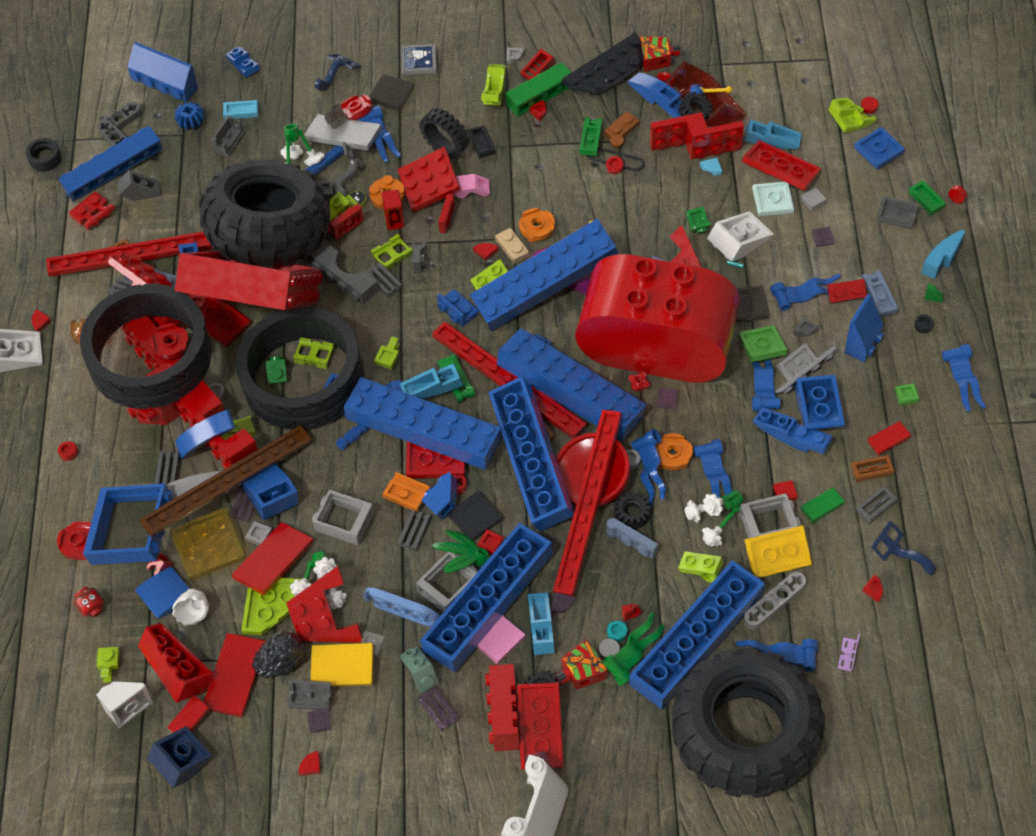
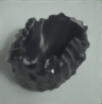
M287 631L275 633L268 637L265 643H262L259 651L255 652L256 656L253 658L252 667L255 673H258L260 677L264 676L265 679L271 676H285L286 673L293 671L304 660L306 646L295 633Z

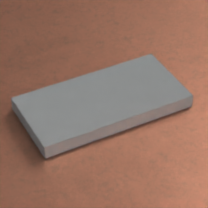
M317 114L304 136L307 141L342 147V142L345 141L351 148L368 151L381 131V124Z

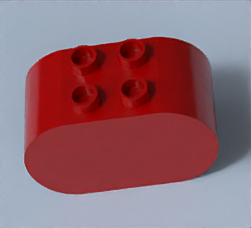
M629 254L609 256L599 261L593 269L576 328L575 339L579 348L586 356L604 366L638 373L644 372L648 375L685 382H707L717 378L725 369L740 306V295L736 287L727 278L706 268Z

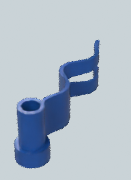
M375 106L368 114L357 120L381 124V131L374 142L381 158L387 163L388 159L382 138L386 141L394 155L397 157H401L396 149L390 133L384 127L381 120L384 117L380 107Z
M839 273L828 279L811 278L804 284L796 287H785L783 282L773 284L770 290L772 295L776 297L780 310L785 311L791 307V303H803L822 293L828 295L826 288L817 285L825 286L840 278L841 275Z
M964 344L960 345L959 348L942 351L944 362L949 361L953 378L959 384L961 400L966 411H971L968 401L967 383L971 386L975 401L982 409L986 408L980 395L978 380L971 370L969 359L972 358L970 345Z
M771 358L766 359L765 369H762L758 361L752 362L756 395L752 396V411H760L762 407L780 409V398H775Z
M655 429L646 432L645 436L631 442L633 450L639 452L643 462L644 470L641 472L640 478L649 494V506L652 505L655 496L649 474L660 489L661 500L665 499L666 492L665 484L657 471V467L660 465V456L655 445L661 442V437Z
M720 439L711 440V443L694 446L695 458H701L705 476L711 485L712 494H716L717 498H720L719 481L723 485L725 495L732 492L729 476L724 471L720 454H723Z
M805 639L802 641V645L788 642L763 645L755 640L736 641V646L753 647L767 654L771 651L783 656V661L803 665L804 671H815L818 641L814 639Z

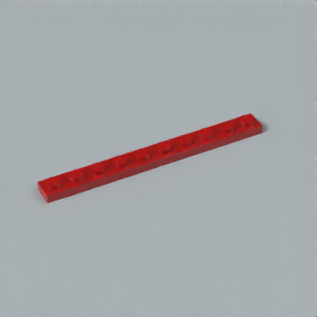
M203 232L46 258L47 273L49 277L110 267L111 265L108 264L110 257H117L119 255H136L141 258V261L179 255L178 245L197 242L199 251L213 249Z
M445 321L432 333L434 339L497 385L502 386L518 378L497 365L498 359ZM531 386L541 416L572 439L577 437L586 428L585 422L552 398Z
M602 409L553 589L555 594L574 597L620 427L621 412Z

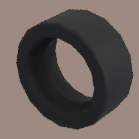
M40 138L32 141L27 146L26 157L33 169L44 172L55 168L60 163L61 152L54 140ZM42 150L53 151L52 155L46 159L34 158Z

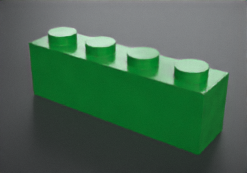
M562 62L552 66L545 72L506 92V105L517 117L529 111V107L541 100L546 102L568 90L569 88L561 81L571 71Z

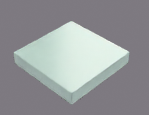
M774 182L754 184L752 186L758 216L794 213L789 183Z

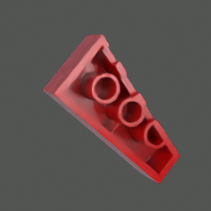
M161 622L146 627L138 647L175 702L178 703L193 697V695L197 696L205 693L214 673Z
M514 664L489 666V673L485 674L486 686H490V692L486 693L487 705H491V712H487L488 725L492 724V731L489 732V744H494V752L520 750Z

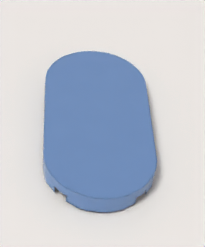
M366 588L363 594L367 602L370 600L374 602V607L424 626H432L440 617L435 611L424 605L377 588Z

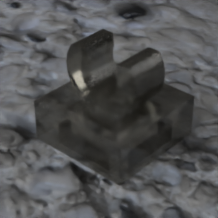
M339 104L324 113V119L327 124H330L332 129L337 128L348 119Z

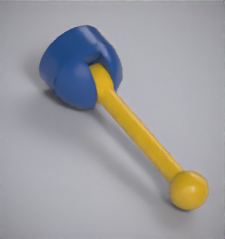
M692 84L690 92L691 94L696 92V95L700 92L702 93L701 96L707 92L731 93L732 87L704 89L699 84Z

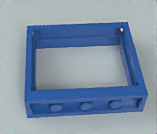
M165 483L105 487L100 489L83 552L84 557L91 565L157 561L165 530L153 537L148 535L146 547L103 550L114 504L157 500L156 510L173 500V494Z

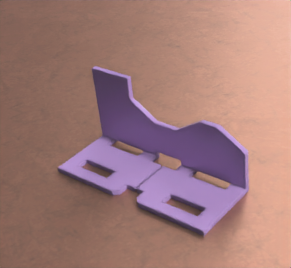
M860 633L857 640L843 638L841 651L844 654L840 655L837 669L852 672ZM845 641H848L847 648L844 647Z

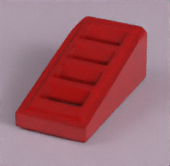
M540 49L521 70L520 75L530 80L550 69L556 63L552 55ZM527 72H531L533 76L531 77Z

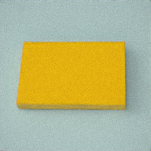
M803 525L744 539L751 572L757 578L812 565Z
M373 643L312 645L311 681L331 682L332 687L373 685Z

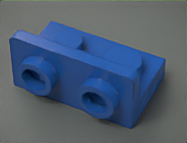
M455 289L445 296L437 295L438 308L442 312H446L454 323H458L462 327L479 315V310Z

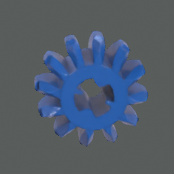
M191 101L187 104L185 102L184 105H179L178 109H175V120L180 128H185L186 130L192 128L194 130L196 126L200 127L201 123L204 122V111L198 103L194 104Z

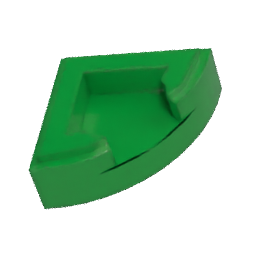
M927 284L924 300L943 303V292L937 290L935 285Z

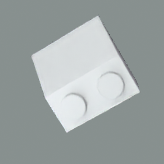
M112 682L110 685L104 686L96 694L105 712L119 729L153 703L143 683Z

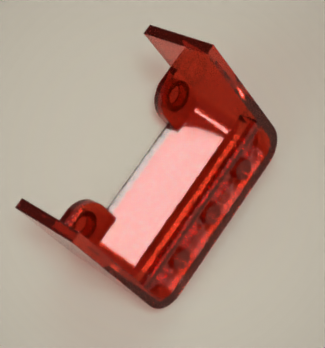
M685 60L666 81L679 90L678 93L681 94L682 98L690 92L692 84H699L704 89L723 88L708 72ZM707 92L703 94V96H707L706 100L710 99L709 104H712V112L706 121V125L709 128L739 122L747 116V113L727 92Z

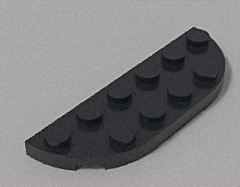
M634 32L563 77L561 82L577 93H589L592 96L609 91L632 76L640 67L644 56L639 36Z

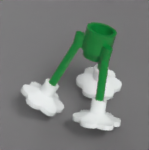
M292 123L284 127L286 146L281 150V155L287 160L286 163H292L290 159H298L299 155L303 154L300 146L293 143L299 139V136L308 150L309 157L304 161L305 165L311 166L320 162L325 157L324 153H315L311 149L303 134V129H298L297 124Z

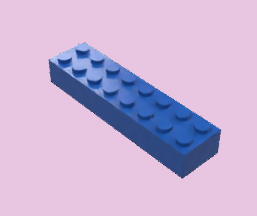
M597 218L474 291L470 296L489 328L493 331L591 273L595 265L602 259L619 254L613 241Z
M522 328L499 349L497 365L518 378L523 376L531 386L597 427L602 409L621 412L622 419L617 434V439L623 441L643 419L647 404Z
M521 376L488 392L531 523L539 531H543L573 517L574 509L529 382Z
M360 377L344 405L347 420L484 470L487 469L501 441V427L362 377Z
M519 523L421 638L420 643L423 652L455 673L553 555L552 542Z
M732 560L632 671L629 685L662 710L677 693L681 682L688 678L690 671L710 656L745 616L747 610L760 599L764 592L765 583Z

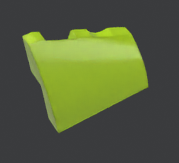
M849 98L833 99L828 109L844 133L865 128L877 120L875 116L868 117L863 113L864 109L855 105Z

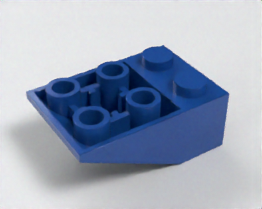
M276 464L241 484L263 521L298 504L296 488L289 477Z

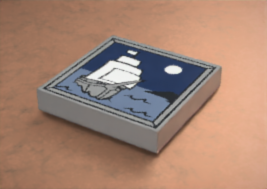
M435 44L401 46L402 75L436 73Z

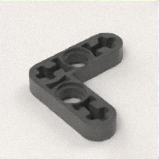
M130 102L99 122L97 125L99 135L111 146L122 142L126 136L120 130L141 116L140 105L137 102ZM117 118H124L121 122L115 121ZM115 136H119V137H120L119 140H117V141H112V138H113V137H115Z

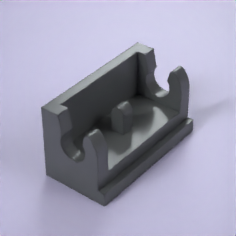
M227 115L211 138L214 152L227 157L231 155L246 133L240 120L235 124L232 116Z
M882 196L876 222L912 229L918 203Z
M289 679L290 693L287 694L289 708L330 711L333 696L331 682Z

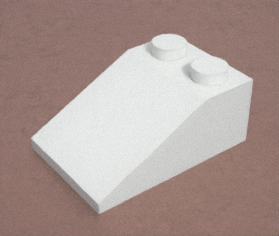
M748 211L716 222L707 239L732 262L748 255L772 238L774 233Z
M0 329V372L42 365L40 332Z

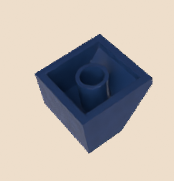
M185 726L154 742L147 759L167 782L175 788L190 780L211 759L212 755Z

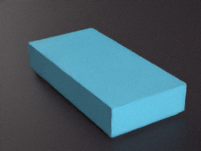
M258 100L223 103L224 119L227 115L232 116L233 119L258 117Z

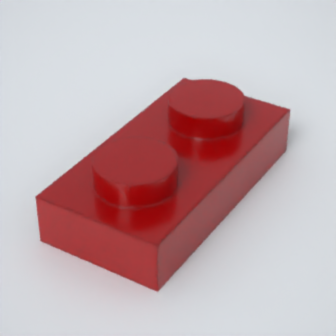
M864 279L827 285L829 303L865 298L867 296Z

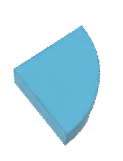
M717 158L700 161L702 170L713 173V175H722V169Z

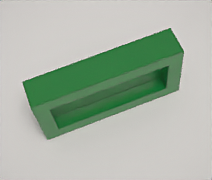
M923 180L909 188L908 193L931 216L945 208L946 202Z
M832 487L803 504L800 510L813 524L842 507L845 501Z

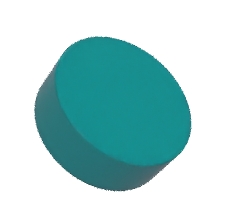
M622 621L611 622L607 627L608 638L616 642L623 641L627 637V626Z

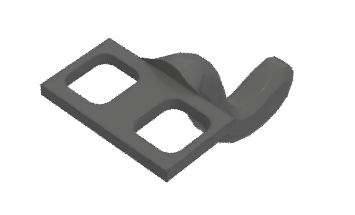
M344 141L342 142L344 154L350 160V166L336 180L333 189L334 195L339 191L346 197L347 192L343 188L344 183L358 168L363 171L364 167L361 156Z

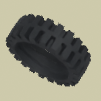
M441 108L431 109L419 123L420 132L424 135L423 138L428 140V145H432L434 150L445 147L450 158L458 157L468 147L470 142L468 140L469 135H466L467 131L463 129V124H459L460 121L458 119L455 120L454 115H449L448 111H443ZM436 125L445 130L447 134L451 137L452 141L444 137L438 130Z

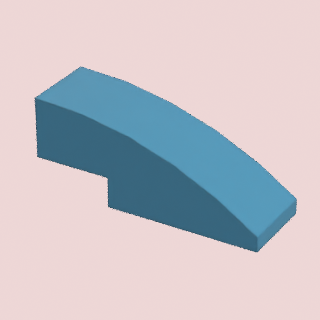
M751 119L745 127L743 141L756 144L758 140H761L776 148L798 149L802 133L771 121L765 125Z
M960 230L939 243L926 258L921 273L935 279L941 266L949 268L963 242L965 231Z
M451 364L438 371L432 368L400 383V386L404 393L418 398H426L461 387L463 383L455 365Z
M548 592L528 594L534 655L554 653Z

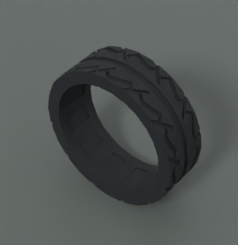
M139 284L123 288L114 292L113 295L110 294L90 312L81 330V354L94 385L98 387V390L107 399L116 404L120 403L121 406L133 409L157 408L178 401L181 397L183 398L193 391L201 382L210 366L212 349L203 315L198 305H195V302L187 294L177 292L175 289H171L172 287L166 285L144 284L141 286ZM147 316H166L179 320L193 331L191 344L184 356L163 372L145 377H127L111 372L100 363L101 352L107 340L116 330L132 320Z
M301 307L284 311L280 310L268 315L259 321L256 326L254 325L244 336L236 356L237 376L246 400L253 412L258 417L261 416V419L270 425L283 429H294L300 425L303 429L315 428L318 425L321 426L342 415L345 412L344 405L360 377L364 378L361 353L351 327L343 319H339L338 315L317 307L315 309L313 307ZM301 337L321 339L333 343L346 354V362L336 379L324 389L311 395L297 398L278 397L265 392L255 384L257 371L265 358L276 348L299 340Z

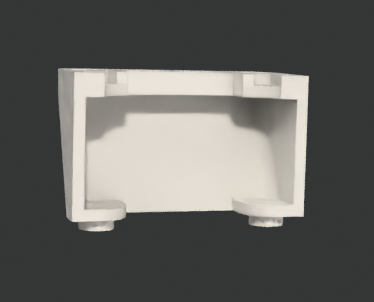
M529 755L525 771L528 775L527 784H531L534 788L533 798L526 818H509L504 825L501 836L555 835L568 797V787L543 759Z

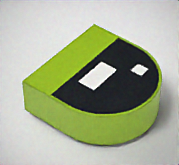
M354 191L345 197L352 206L359 204L361 207H364L366 204V196L361 191Z

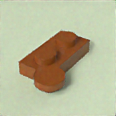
M626 111L604 130V136L610 139L611 146L621 147L624 143V138L640 125V119Z

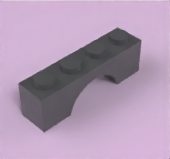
M325 242L310 255L311 266L320 268L321 273L324 274L328 281H333L340 290L349 293L353 300L359 301L364 305L379 292L377 280L365 271L350 274L338 268L340 264L339 252Z

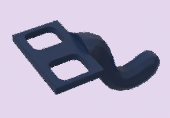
M337 53L328 55L327 58L334 62L325 79L316 80L315 88L319 91L325 90L333 81L339 67L346 66L350 69L361 68V65Z
M889 521L871 548L883 561L890 554L918 562L927 574L933 575L936 570L933 562L921 553L902 549L898 542L904 534L892 521ZM891 526L898 533L894 541L887 535V531ZM880 541L888 548L884 555L877 550V545Z

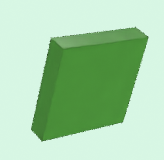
M774 325L739 332L738 339L750 362L787 355V348Z

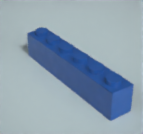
M147 126L140 129L134 135L126 137L115 146L109 147L103 153L95 155L86 163L80 164L74 170L63 174L58 179L64 191L74 202L163 150L161 141L151 127Z

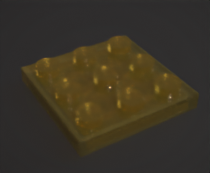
M225 508L169 529L189 581L246 559Z

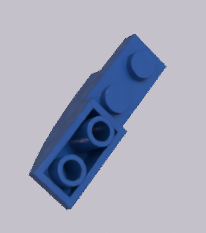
M638 73L628 81V84L650 104L657 103L673 118L681 117L679 115L680 111H678L681 103V94L671 86L644 73Z
M764 407L760 409L753 420L756 426L772 437L806 453L810 449L824 454L833 440L832 435L815 429L805 430L803 425L797 424L796 418Z

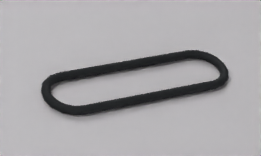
M598 147V150L638 159L642 162L639 168L624 166L625 169L638 171L644 167V160L640 157ZM586 155V157L590 160L606 164V161L592 158L589 155Z

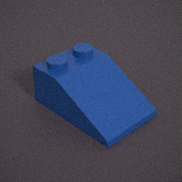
M867 294L850 321L844 351L845 354L864 363L868 356L872 357L876 349V343L880 344L884 333H882L883 322L872 296Z
M835 375L797 378L795 394L805 430L844 427L845 423Z

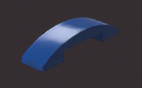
M229 410L222 411L197 423L176 439L175 443L181 459H185L197 452L196 449L216 436H223L235 428Z

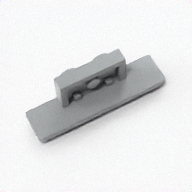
M806 343L797 348L776 365L787 381L774 392L776 394L780 392L785 394L793 388L792 384L797 378L807 377L806 372L809 370L813 372L820 366L819 362L821 360L825 362L833 356L832 352L837 349L835 345L826 349L818 357L814 355Z

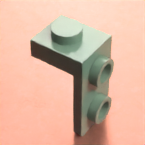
M418 647L410 648L400 655V659L412 673L420 693L439 684L432 664Z

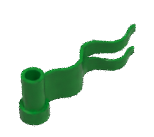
M653 612L649 614L644 624L629 635L627 644L614 657L608 655L602 661L619 686L629 681L631 674L629 669L641 659L643 650L655 641L665 628L661 624L651 635L641 639L639 642L637 641L650 628L655 615Z

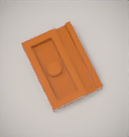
M395 472L394 478L391 479L382 495L384 499L410 510H415L418 513L424 503L421 499L424 497L425 492L431 488L426 484Z

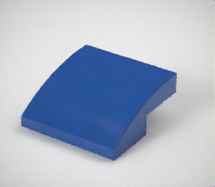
M169 567L146 580L136 588L135 592L159 619L173 612L174 609L172 608L175 601L189 587L174 569Z

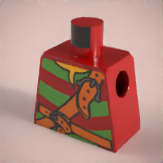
M640 36L644 56L642 61L644 72L669 67L671 65V56H680V46H670L667 37Z
M587 639L562 657L561 667L563 670L555 674L560 686L570 681L577 690L607 679V669Z

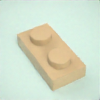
M511 228L495 235V240L513 264L529 257V251Z

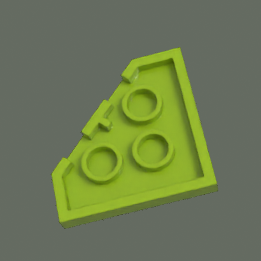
M280 578L265 595L248 587L241 629L242 634L264 635L289 616L286 602L295 596L292 594L290 585L295 580L301 581V579Z

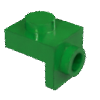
M704 206L685 212L691 233L697 232V234L708 231L707 229L711 226V222L707 220Z
M281 356L270 357V361H266L268 384L288 382L286 360L281 359Z

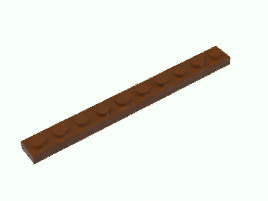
M300 425L140 518V523L148 534L153 537L310 444L312 439Z

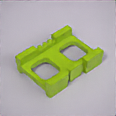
M397 234L390 238L382 247L379 245L372 249L371 253L373 258L389 270L395 266L394 263H398L402 258L405 260L413 255V249L409 248L401 240L400 235ZM402 244L406 250L397 253L393 247ZM387 253L391 259L384 263L378 257Z
M301 337L296 353L293 356L294 363L305 365V363L313 364V366L316 364L317 368L327 369L331 353L335 349L334 344L322 342L321 344V342H312L311 339ZM302 346L311 347L309 355L299 354ZM319 350L329 351L326 359L317 358Z

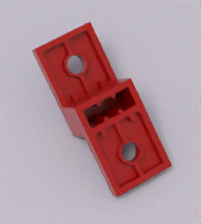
M702 112L650 123L651 151L685 144L691 160L742 149L744 125L742 121L708 128Z
M119 255L117 257H110L108 264L133 281L132 286L139 284L141 286L144 284L172 286V283L167 280L165 275L157 273L151 265L145 264L136 255ZM147 316L159 327L164 324L173 323L177 324L178 327L188 328L184 323L170 317Z

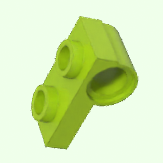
M339 191L329 200L330 222L346 212L348 208L353 207Z
M499 259L470 281L475 289L478 290L505 274L508 270Z
M684 552L678 569L681 573L700 575L703 580L712 583L720 574L723 559L720 556Z

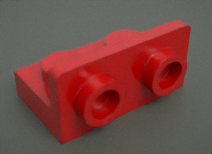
M356 204L348 208L339 217L334 218L328 226V233L337 240L364 221L362 207Z

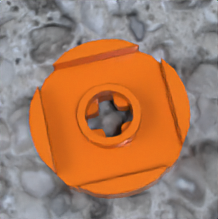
M389 175L375 181L369 187L372 204L379 209H383L381 193L396 189L399 190L401 202H403L405 195L403 184Z
M532 208L521 215L519 230L529 242L544 240L554 234L555 220L549 211L546 210L544 212L540 211V208ZM537 222V224H541V225H540V226H534V223Z
M666 434L662 436L661 442L655 445L660 456V465L658 467L661 469L683 470L687 468L688 463L692 459V445L680 434ZM671 449H675V452L678 453L675 455H671L668 452H670Z

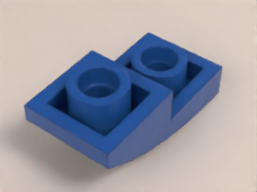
M241 47L234 48L226 54L228 60L244 77H248L260 70L259 65L250 59L248 52Z

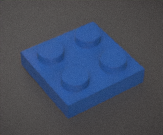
M882 127L854 144V148L876 169L899 157L905 151V148Z

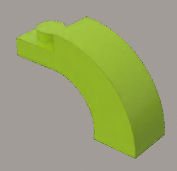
M489 64L487 67L486 86L481 94L483 104L501 105L507 65Z

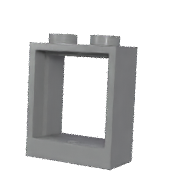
M329 490L327 495L321 499L320 509L313 515L312 523L316 532L359 546L374 515L372 503ZM333 505L359 513L351 531L325 523Z
M787 494L740 505L739 515L748 538L800 526L799 518L795 517L793 513V502L788 499ZM782 509L788 527L760 534L753 515Z
M447 552L416 582L417 592L442 613L478 572L473 566L457 571L468 581L450 599H447L431 585L444 573V567L452 559L459 556L458 554L454 555L452 552Z

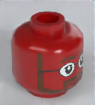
M84 587L75 594L74 605L82 616L96 617L103 611L101 608L104 605V599L95 588Z

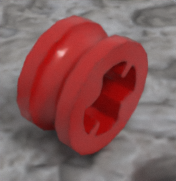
M454 475L457 479V484L461 482L462 485L457 486V495L463 494L467 489L466 478L462 475Z

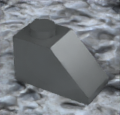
M128 170L117 182L119 196L133 201L161 195L159 181Z

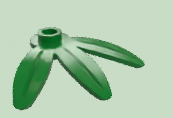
M446 530V533L459 543L439 542L432 545L437 550L463 554L452 559L444 567L443 570L446 573L462 570L473 563L483 566L490 558L485 549L477 548L476 544L469 537L453 530Z

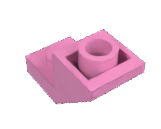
M476 174L456 176L461 190L452 195L463 199L470 192L483 197H487L490 194L489 179Z

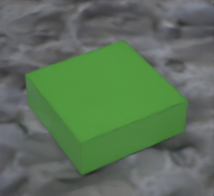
M914 383L895 386V393L900 406L919 403V396Z

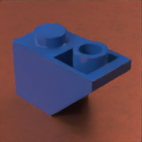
M448 471L447 474L442 475L438 479V483L433 488L425 492L424 497L421 499L442 520L447 516V512L456 507L457 479Z

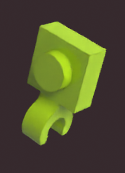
M392 336L387 347H380L374 359L376 365L393 369L399 357V351H397L400 343H398L399 338Z
M119 647L98 648L97 669L101 670L103 683L112 682V670L119 669Z

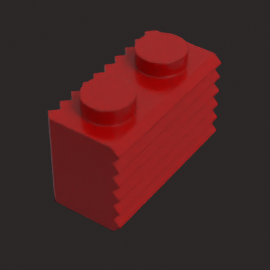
M399 190L382 192L387 230L404 228L405 223Z

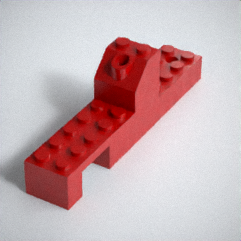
M148 317L132 320L120 327L126 335L124 339L127 344L134 346L135 353L139 358L143 357L145 359L144 362L149 370L153 369L152 372L145 376L163 372L182 358V356L174 359L161 360L153 352L150 345V337L157 332V327ZM203 380L186 396L166 406L150 407L148 409L128 407L126 409L132 419L136 418L139 423L167 425L180 416L185 423L189 422L190 428L215 414L225 411L222 402ZM245 428L227 440H224L221 436H216L203 444L206 448L210 447L212 449L211 453L217 461L220 459L223 462L222 466L224 469L258 450L255 440Z

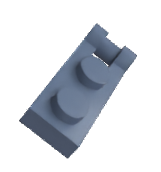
M880 270L873 272L871 275H861V279L865 280L866 289L869 295L872 296L880 317L898 313L896 302Z
M611 518L607 521L608 537H617L623 544L634 547L643 556H649L652 559L656 556L658 543L617 519Z

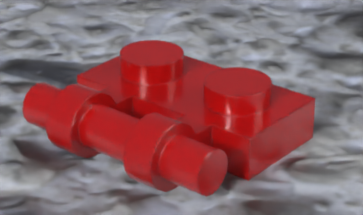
M95 191L70 210L69 215L81 226L84 224V227L89 230L91 227H96L104 217L110 216L115 206L112 203L108 205L107 200Z

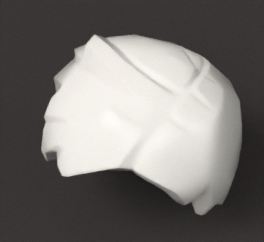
M188 589L175 601L172 614L177 622H182L185 626L201 622L206 617L209 609L204 592Z

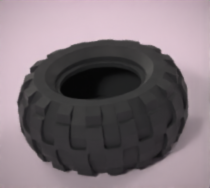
M254 159L247 160L246 163L229 165L226 171H218L213 176V179L208 182L207 188L204 189L200 200V225L214 250L220 251L221 256L226 259H235L243 264L273 268V265L282 264L286 266L294 264L296 259H306L312 255L313 250L318 249L328 232L330 224V201L321 182L316 180L315 175L309 170H301L299 165L282 163L280 160L269 159L268 161H259Z
M742 647L741 651L731 652L730 649L714 654L710 661H701L690 671L688 678L681 682L672 708L674 744L678 747L680 758L690 771L693 770L699 776L698 780L710 788L716 786L724 790L726 795L740 798V795H752L754 798L767 797L774 791L783 792L794 786L797 780L802 775H806L815 764L818 753L821 750L825 731V714L821 708L822 700L816 687L807 682V675L798 666L790 665L783 661V656L771 651L768 654L758 652L756 648ZM753 698L764 702L775 711L781 722L782 731L773 741L758 747L740 746L729 741L721 734L715 724L714 714L718 708L730 700Z

